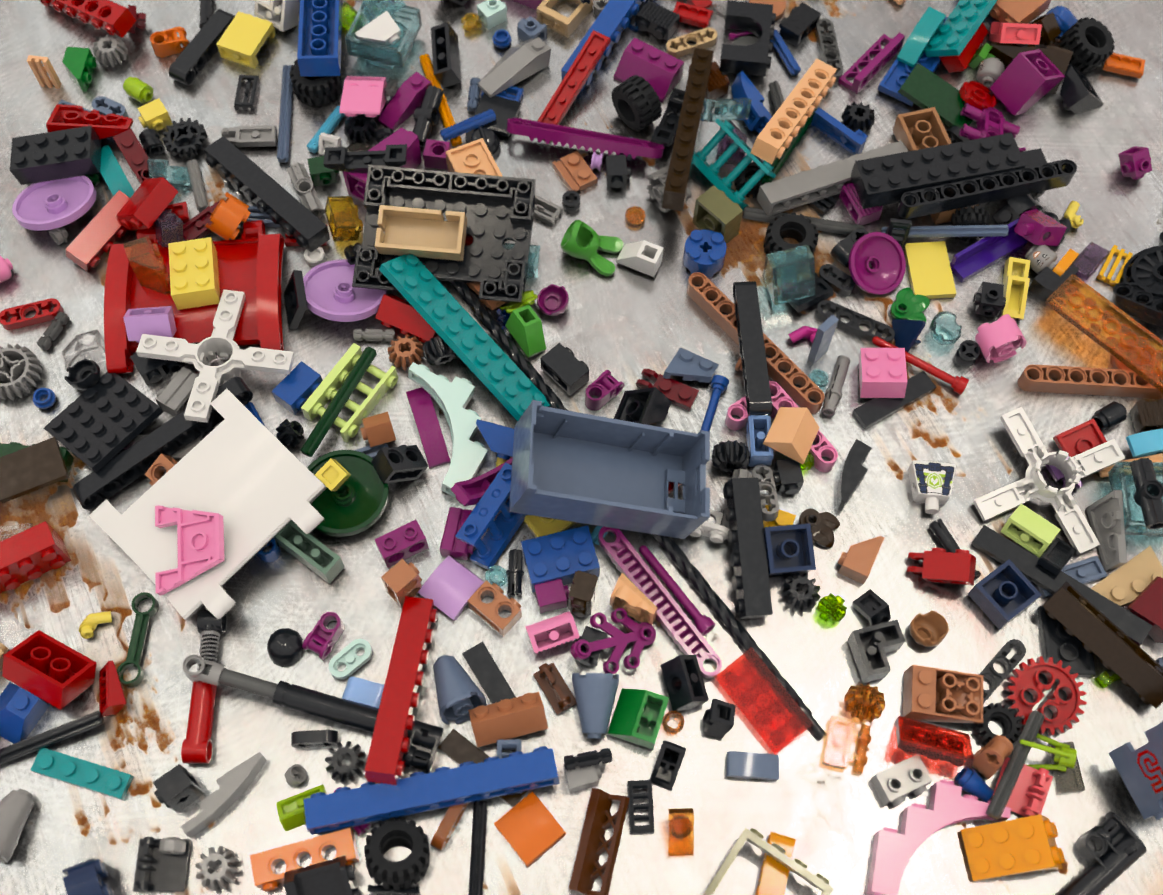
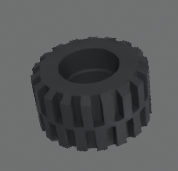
M1089 17L1079 19L1063 34L1059 43L1060 48L1073 51L1069 65H1073L1078 70L1081 69L1082 72H1090L1096 69L1113 54L1115 49L1113 44L1115 42L1108 28L1102 22L1096 21L1095 18L1090 19Z
M298 60L294 61L295 65H292L290 68V77L296 97L301 99V102L304 104L308 102L310 106L314 104L321 106V104H329V101L336 99L335 96L340 95V90H342L341 76L300 77Z
M633 75L613 89L611 98L614 108L621 120L632 130L641 131L661 117L662 108L659 97L644 78Z
M791 212V215L783 213L782 217L778 215L775 217V220H771L766 231L763 246L769 261L773 260L774 265H781L783 269H786V267L795 269V266L801 268L804 264L807 265L814 255L819 235L816 225L811 224L812 220L809 218L805 219L802 214L798 216L794 212ZM783 238H793L799 243L789 244Z
M395 817L389 818L390 822L388 823L384 820L381 821L379 828L373 827L371 835H368L366 838L364 853L368 874L371 878L374 877V882L378 886L383 883L384 889L389 890L390 886H394V891H400L401 886L408 889L411 887L410 883L414 882L416 885L420 881V876L424 877L426 874V867H429L430 863L429 843L427 834H424V830L420 825L416 827L415 821L410 820L406 822L404 817H400V821H395ZM395 846H403L411 850L410 855L401 861H390L383 857L387 850Z

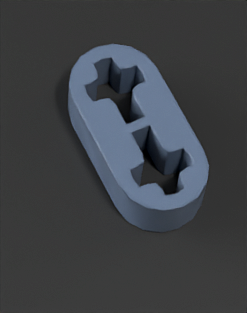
M104 96L96 97L92 101L93 109L99 110L102 115L116 113V115L128 117L125 107L116 101Z

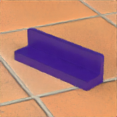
M1019 219L1008 224L1007 236H986L955 254L950 263L955 277L962 283L1025 247L1027 241L1014 232Z

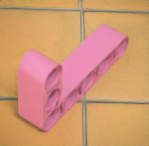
M769 381L770 391L774 395L771 396V417L773 419L780 407H798L777 382ZM745 396L728 408L725 424L730 430L738 431L746 426L748 412ZM737 415L740 419H734L732 416ZM818 430L814 439L816 445L811 446L807 458L817 470L829 472L835 465L838 452ZM822 457H828L830 461H825Z

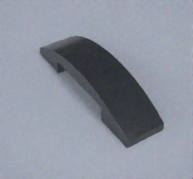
M673 89L660 124L656 126L651 137V142L668 147L672 145L677 132L685 91Z
M407 144L386 145V150L356 152H348L346 147H325L323 165L329 169L351 173H368V165L401 167L406 164L408 147Z

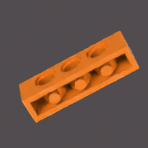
M346 828L250 855L254 885L259 889L263 888V891L279 888L278 884L284 883L285 872L302 868L300 866V859L304 855H311L309 865L327 861L325 859V852L332 847L336 848L337 851L334 858L346 855L348 865L359 862L354 831L351 828ZM281 861H285V871L281 874H276V865Z

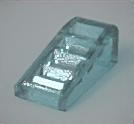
M364 0L361 10L370 23L385 11L392 15L405 8L406 4L403 0H394L395 5L391 0Z

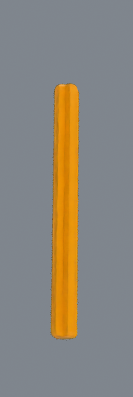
M428 54L420 55L419 59L426 79L431 81V86L442 90L440 82L434 76L430 56ZM443 93L438 110L444 126L447 128L456 123ZM460 135L450 139L453 147L462 144Z

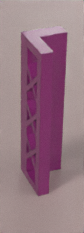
M899 32L892 39L883 34L839 78L838 83L858 94L901 50L905 35ZM885 42L887 45L881 49V44ZM870 55H876L872 60H870ZM859 66H865L861 71H859ZM854 77L853 83L848 81L847 78Z

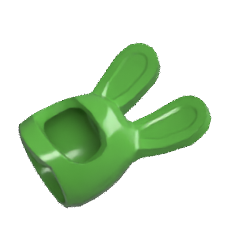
M575 220L568 227L561 241V248L566 254L576 259L587 260L596 271L604 276L613 275L616 268L612 262L599 255L597 250L617 254L624 246L620 238L599 236L594 229L580 220Z

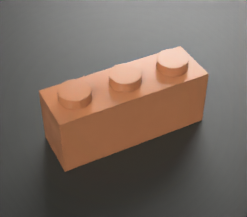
M539 691L526 693L523 696L512 699H503L497 703L486 706L481 705L468 710L477 748L497 743V740L512 739L548 729Z

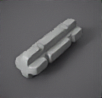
M355 328L353 338L355 341H363V339H366V341H383V339H386V341L391 342V340H395V330L386 329L383 331V329L366 328L363 330V328Z

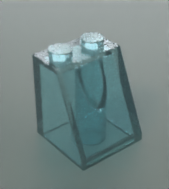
M808 244L766 255L762 278L774 305L815 295V260Z

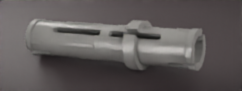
M844 355L837 357L829 388L825 391L826 399L821 412L826 416L835 415L838 401L841 400L843 395L841 391L851 362L850 358Z

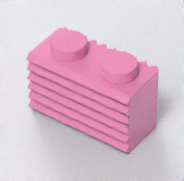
M570 611L526 626L532 648L537 654L539 651L542 652L543 649L547 651L552 646H560L561 643L565 644L566 641H574L575 638L579 639L580 637Z

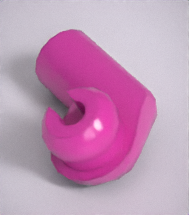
M802 326L788 335L793 344L803 338L810 339L811 343H813L817 329Z

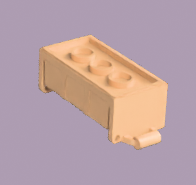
M483 138L445 151L449 172L503 176Z

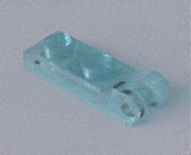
M749 98L704 99L703 106L705 109L701 120L705 122H715L717 118L721 121L746 120L749 118L752 100Z

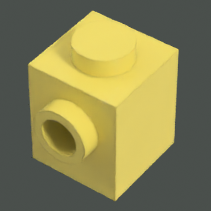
M159 98L138 108L141 115L138 119L143 128L147 127L148 129L160 131L166 128L167 125L173 124Z

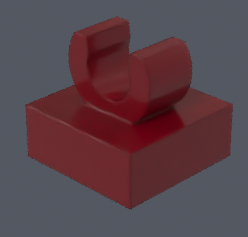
M128 5V10L136 19V22L127 33L135 34L136 27L140 29L145 28L146 14H136V6Z

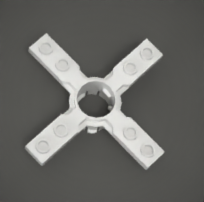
M223 289L213 321L214 329L212 335L199 344L188 343L186 339L148 334H142L136 350L138 357L194 364L195 369L200 372L199 376L195 378L184 413L185 420L208 423L213 408L210 403L215 400L219 386L224 384V380L227 382L233 378V375L239 377L241 370L290 375L295 358L294 352L249 347L243 350L239 349L238 344L233 341L246 298L245 292ZM215 352H217L219 358H230L219 366L207 365V360L210 363L212 360L217 359Z
M1022 407L1002 415L1000 420L1021 457L1027 460L1029 466L1026 469L1025 478L973 501L983 522L1019 507L1021 503L1024 504L1037 498L1043 502L1051 503L1055 510V517L1070 544L1076 549L1077 555L1098 547L1100 543L1071 493L1075 488V483L1078 484L1081 478L1125 459L1115 439L1066 459L1069 453L1059 450L1057 455H1055L1057 452H1047ZM1047 464L1058 468L1064 474L1066 480L1065 488L1057 491L1058 488H1053L1050 485L1045 488L1047 483L1040 473V467Z

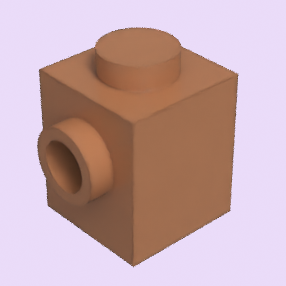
M388 412L362 419L364 427L360 428L363 440L369 441L370 448L396 440Z

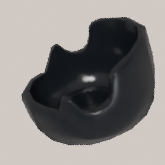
M83 359L78 361L73 367H69V376L64 378L73 388L84 391L98 383L101 369L93 360Z
M281 628L270 635L267 651L274 664L281 667L292 666L301 659L303 639L300 634L291 628Z

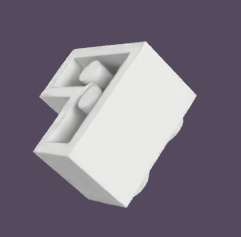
M255 0L254 15L260 19L272 22L275 28L284 32L298 25L300 0Z

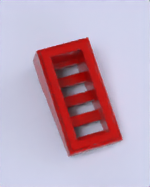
M113 660L108 661L99 672V710L103 717L118 714L126 704Z

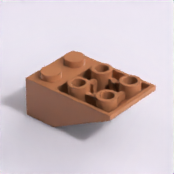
M916 664L911 665L904 671L902 718L925 722L982 724L984 675Z

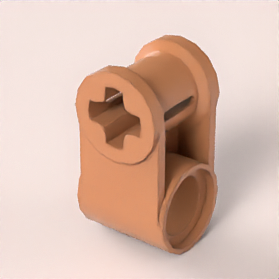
M996 735L984 747H981L968 763L989 780L1003 765L1004 760L1012 753L1013 744L1005 736Z

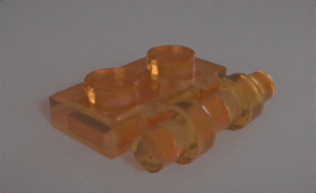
M831 715L822 764L846 770L850 761L855 763L853 772L863 774L864 766L868 762L866 753L868 744H871V726L861 724L860 732L855 731L854 720ZM852 740L858 742L857 753L850 752Z

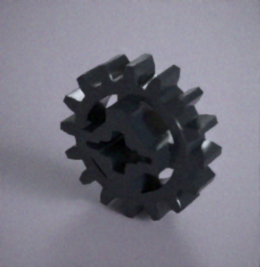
M180 118L179 123L172 121V127L166 126L168 131L163 132L164 138L162 140L167 151H171L173 156L178 154L182 158L186 154L190 158L191 153L198 155V149L204 150L202 144H207L206 138L208 136L203 124L199 125L198 120L192 122L191 118H188L187 121Z

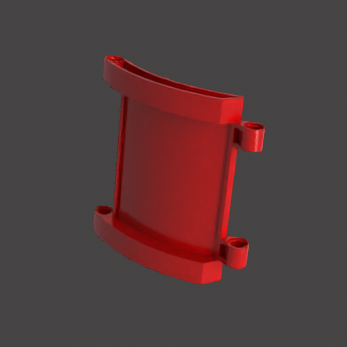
M263 220L246 221L245 223L243 222L244 234H241V239L213 241L218 257L220 298L223 289L245 292V302L233 341L238 346L260 344L261 348L284 351L281 282L285 240L281 234L266 235ZM150 227L149 229L137 230V245L134 243L111 244L104 291V343L108 373L128 374L133 373L134 363L130 356L136 352L139 343L128 341L123 319L128 309L172 306L177 329L173 338L186 339L188 343H200L212 335L214 329L213 321L219 304L177 310L171 297L168 244H162L163 235L161 228Z

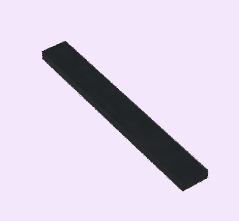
M985 525L971 544L1002 564L1010 559L1028 580L1051 594H1054L1067 581L1139 647L1153 627V625L1061 571L1056 576L1037 564L1039 557Z

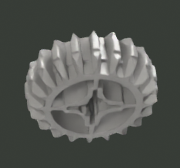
M8 344L5 349L0 346V398L4 401L7 398L14 401L17 395L22 398L25 392L30 394L31 387L37 388L35 381L41 380L39 375L42 373L41 362L29 348L21 347L18 344L14 347Z

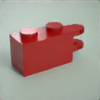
M932 548V551H924V553L909 552L908 558L911 560H923V567L910 566L907 567V572L922 574V579L927 582L974 586L976 557L969 554L970 551L956 549L955 553L946 552V549Z

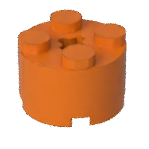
M226 192L225 196L228 198L220 200L210 216L211 225L206 223L205 227L228 241L229 238L232 240L236 238L240 231L238 225L241 221L245 223L251 212L248 210L249 206Z

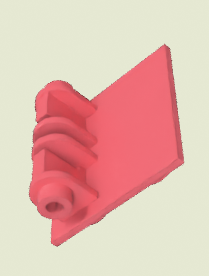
M1009 757L1004 760L994 793L1010 760ZM1024 764L1006 807L1011 808L1012 812L1023 817L1040 815L1053 776L1049 775V771L1044 768L1037 770Z

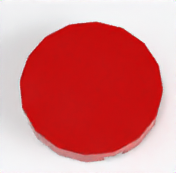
M966 81L959 90L963 101L975 108L982 110L990 107L994 108L996 105L995 96L991 97L989 94L990 90L979 82L970 81L968 83Z

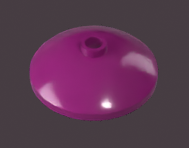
M872 232L860 237L853 245L849 255V270L857 286L869 294L882 295L893 291L901 283L905 274L906 260L900 244L892 236L882 232Z

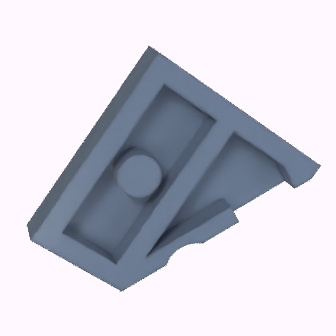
M680 347L666 368L663 378L670 379V376L674 375L683 376L682 379L684 381L695 380L710 383L719 364Z

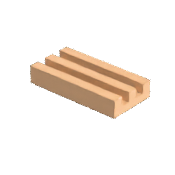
M29 55L27 62L40 86L45 87L47 84L48 88H52L54 85L56 89H60L62 83L49 58Z

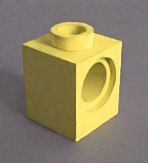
M330 458L315 476L329 490L337 491L351 474L336 459Z

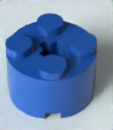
M693 230L685 242L683 255L685 268L687 267L691 274L699 272L703 273L707 278L714 276L718 271L720 272L724 265L727 250L724 236L720 232L712 230Z

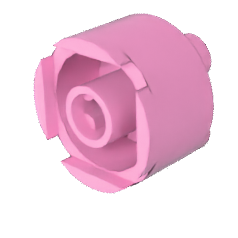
M1009 314L1001 316L991 324L984 323L980 325L975 336V341L978 343L987 363H990V360H993L994 363L1005 361L1017 354L1016 349L1019 347L1023 349L1027 344L1016 321Z

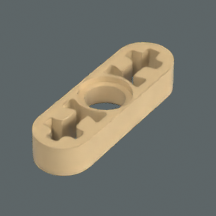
M708 27L671 39L666 43V53L680 58L692 54L694 48L707 49L713 47L717 42L718 33L715 29ZM695 41L696 45L691 46L687 42Z

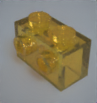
M352 196L328 197L324 211L333 240L358 241L359 234L363 231V222L359 220L358 207L354 204Z

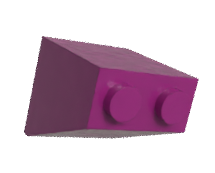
M1040 49L1020 52L989 89L994 93L995 98L1006 106V110L1016 116L1025 114L1065 76Z

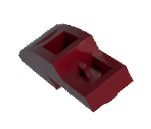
M132 129L113 137L140 185L145 179L160 178L159 173L148 158Z

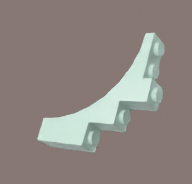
M413 362L408 370V378L420 385L434 398L449 425L452 439V459L449 470L443 480L441 491L456 498V495L451 490L453 485L457 482L475 478L488 453V449L482 443L471 441L478 430L476 421L477 419L481 420L478 413L471 409H465L474 395L475 386L468 379L455 376L451 383L445 376L436 375L425 365H418Z

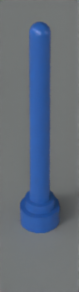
M714 375L710 386L713 392L701 427L703 431H710L720 396L728 388L729 380L724 376Z

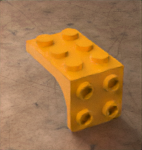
M1042 814L961 829L973 881L1033 871L1063 869L1062 863H1065L1062 848H1058L1055 838L1058 837L1056 825Z

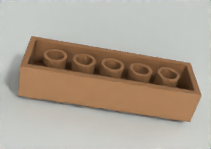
M935 107L897 115L892 130L897 141H902L908 151L952 144ZM957 209L930 215L934 224L938 225L951 222L952 214Z

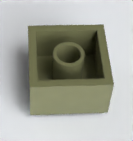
M713 185L696 199L693 224L700 230L720 232L727 244L739 234L743 210L739 204L734 203L722 190L717 189Z

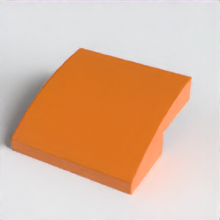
M533 791L494 823L495 827L527 867L566 835V832Z

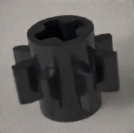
M286 419L276 428L278 432L276 437L284 446L290 444L294 448L304 439L302 435L304 433L303 427L297 421L289 422Z

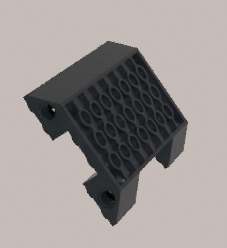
M368 165L363 202L366 209L362 245L357 246L352 287L388 291L396 290L379 270L381 264L399 257V255L379 254L375 248L377 228H380L377 224L380 205L441 210L444 221H447L446 211L465 212L467 217L466 236L473 238V243L464 247L463 261L417 258L437 280L480 284L479 299L522 303L526 288L533 228L536 180ZM507 240L515 242V246L510 250L503 247L504 242Z

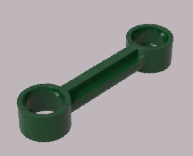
M147 592L137 594L132 600L131 606L136 613L126 661L121 663L117 669L120 682L127 687L138 686L145 676L144 669L140 666L149 620L156 615L159 609L158 601L152 594ZM152 599L153 604L148 611H138V606L143 600ZM130 667H137V676L131 681H124V672Z

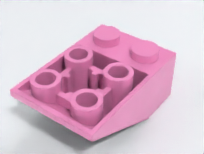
M347 76L344 80L340 113L348 117H355L357 114H365L366 117H377V115H380L387 102V97L384 95V88L387 84L386 77Z

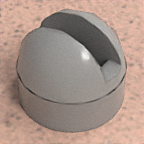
M294 764L287 769L284 777L288 785L297 786L306 780L307 773L303 766Z

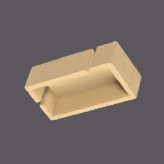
M380 205L377 223L380 228H377L375 248L379 254L399 256L412 254L422 258L463 261L467 229L465 212L446 211L447 221H444L441 210Z

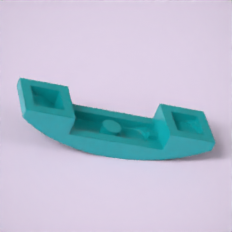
M108 144L102 146L100 173L113 196L120 190L128 197H131L135 192Z

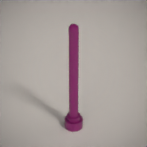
M641 545L639 547L641 555L695 620L694 624L702 636L709 633L716 626L713 620L705 615L702 616L647 546Z

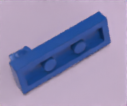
M820 107L814 112L811 125L853 155L862 153L868 135L860 129L853 132Z

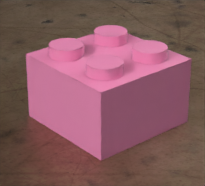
M861 348L858 364L860 398H905L907 387L905 348Z

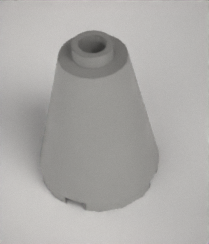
M22 788L18 791L12 790L0 801L1 863H8L12 858L34 804V801L31 799L33 795Z

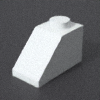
M387 11L355 33L359 42L385 47L389 44H396L402 36L400 28Z

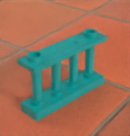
M717 118L715 122L721 129L701 151L698 150V152L694 153L693 164L717 189L722 190L730 200L739 204L744 211V208L748 207L744 201L748 192L765 174L772 178H775L777 175L772 171L774 167L770 163L762 161L759 157L750 153L751 149L733 131L735 127L729 121L725 120L723 122ZM728 134L734 142L714 164L711 163L709 165L706 162V156ZM741 147L747 155L727 177L722 178L718 174L720 172L719 169ZM753 160L760 167L759 170L739 191L735 192L731 188L732 182Z

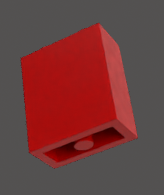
M164 177L145 179L117 213L116 217L121 220V225L128 230L149 229L179 191Z

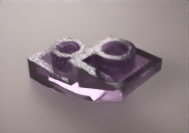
M1091 242L1072 263V265L1080 269L1076 276L1086 280L1089 279L1096 272L1098 266L1107 258L1110 251Z

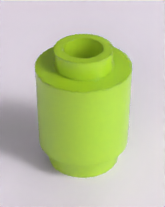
M128 77L124 81L123 89L127 95L142 104L152 100L153 88L136 77Z

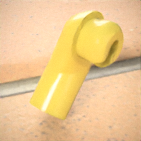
M1071 201L1064 213V218H1068L1071 222V228H1078L1084 223L1083 218L1080 219L1081 216L1076 215L1080 204L1076 201Z
M111 611L87 615L79 626L81 637L89 639L93 637V632L99 624L112 623Z

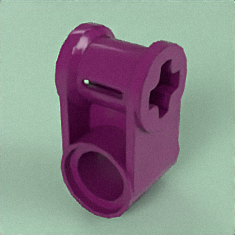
M604 371L586 388L585 406L592 411L600 410L622 391L624 383L616 380L611 375V371Z
M335 612L324 613L313 630L306 636L302 647L305 650H312L319 655L320 659H326L344 631V623ZM337 621V625L333 629H327L329 622Z

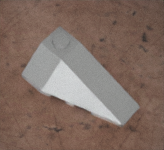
M539 37L525 40L511 47L478 83V87L490 98L548 67L551 48Z

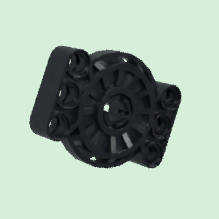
M1163 232L1159 236L1158 246L1144 249L1128 260L1124 267L1122 283L1114 286L1112 306L1116 310L1158 327H1163Z

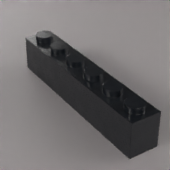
M732 478L725 483L723 496L727 499L725 517L729 521L728 542L731 544L732 549L730 564L734 569V576L732 578V586L736 590L734 607L736 613H738V619L766 618L773 615L759 480L758 478Z

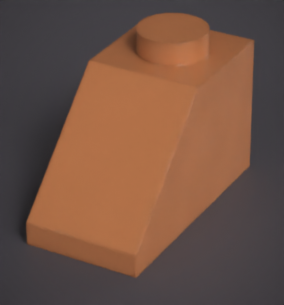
M878 536L851 545L847 553L843 551L837 563L841 565L838 573L864 584L876 560L884 537Z

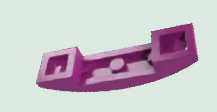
M422 387L407 391V398L429 469L451 463L430 394Z

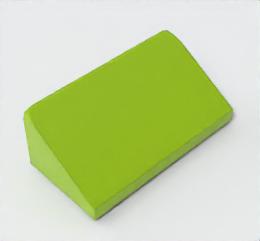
M324 784L276 802L279 821L284 831H289L306 824L304 799L311 798V795L314 793H326Z

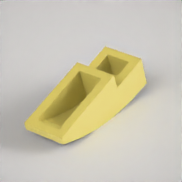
M1009 257L1005 261L1002 285H1004L1003 297H1006L1004 309L1001 310V316L1009 314L1011 318L1024 319L1031 260Z

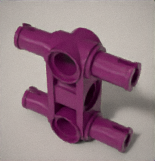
M966 103L960 114L976 121L977 129L964 124V128H961L959 136L969 140L1002 135L1003 133H1012L1015 138L1020 130V126L1005 121L1003 114L993 107L980 110Z

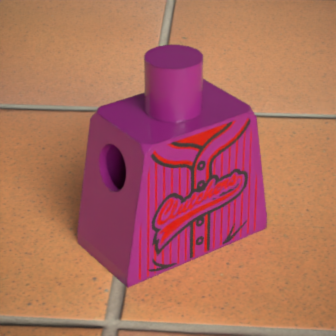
M1033 209L1022 213L1014 232L1035 245L1058 246L1067 227L1040 210Z

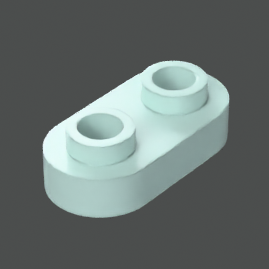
M356 639L337 653L329 662V671L332 676L339 680L347 679L367 663L373 654L370 643L365 639ZM359 650H365L362 656L357 655ZM346 665V669L338 671L339 666Z

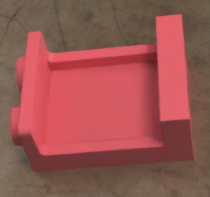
M992 21L988 41L1039 45L1042 24L1000 23Z

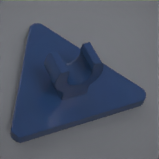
M893 319L892 327L895 332V346L905 348V351L909 352L911 347L920 344L921 341L917 340L925 327L926 322L921 320Z

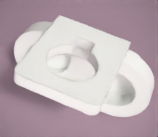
M710 510V515L714 516L716 524L705 521L690 536L700 537L702 535L709 537L712 542L723 543V540L728 539L729 531L727 527L720 525L723 513Z

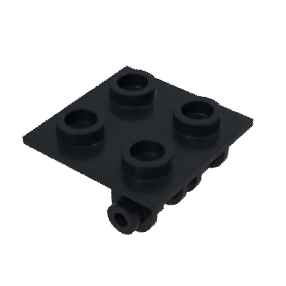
M155 837L140 839L133 892H184L191 839H183L187 842L185 853L180 855L161 853L159 847L162 839H155Z

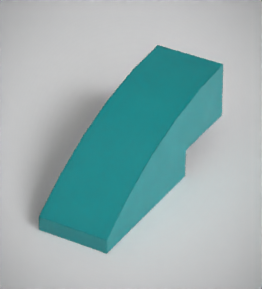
M928 7L902 47L897 60L914 68L925 53V49L930 44V41L943 25L946 15Z

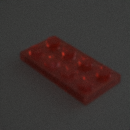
M752 647L715 676L719 684L775 755L814 725Z

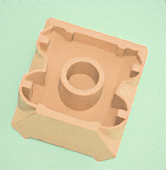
M623 573L620 575L611 594L610 605L614 610L623 608L627 615L633 617L636 621L640 623L647 622L653 626L658 608Z

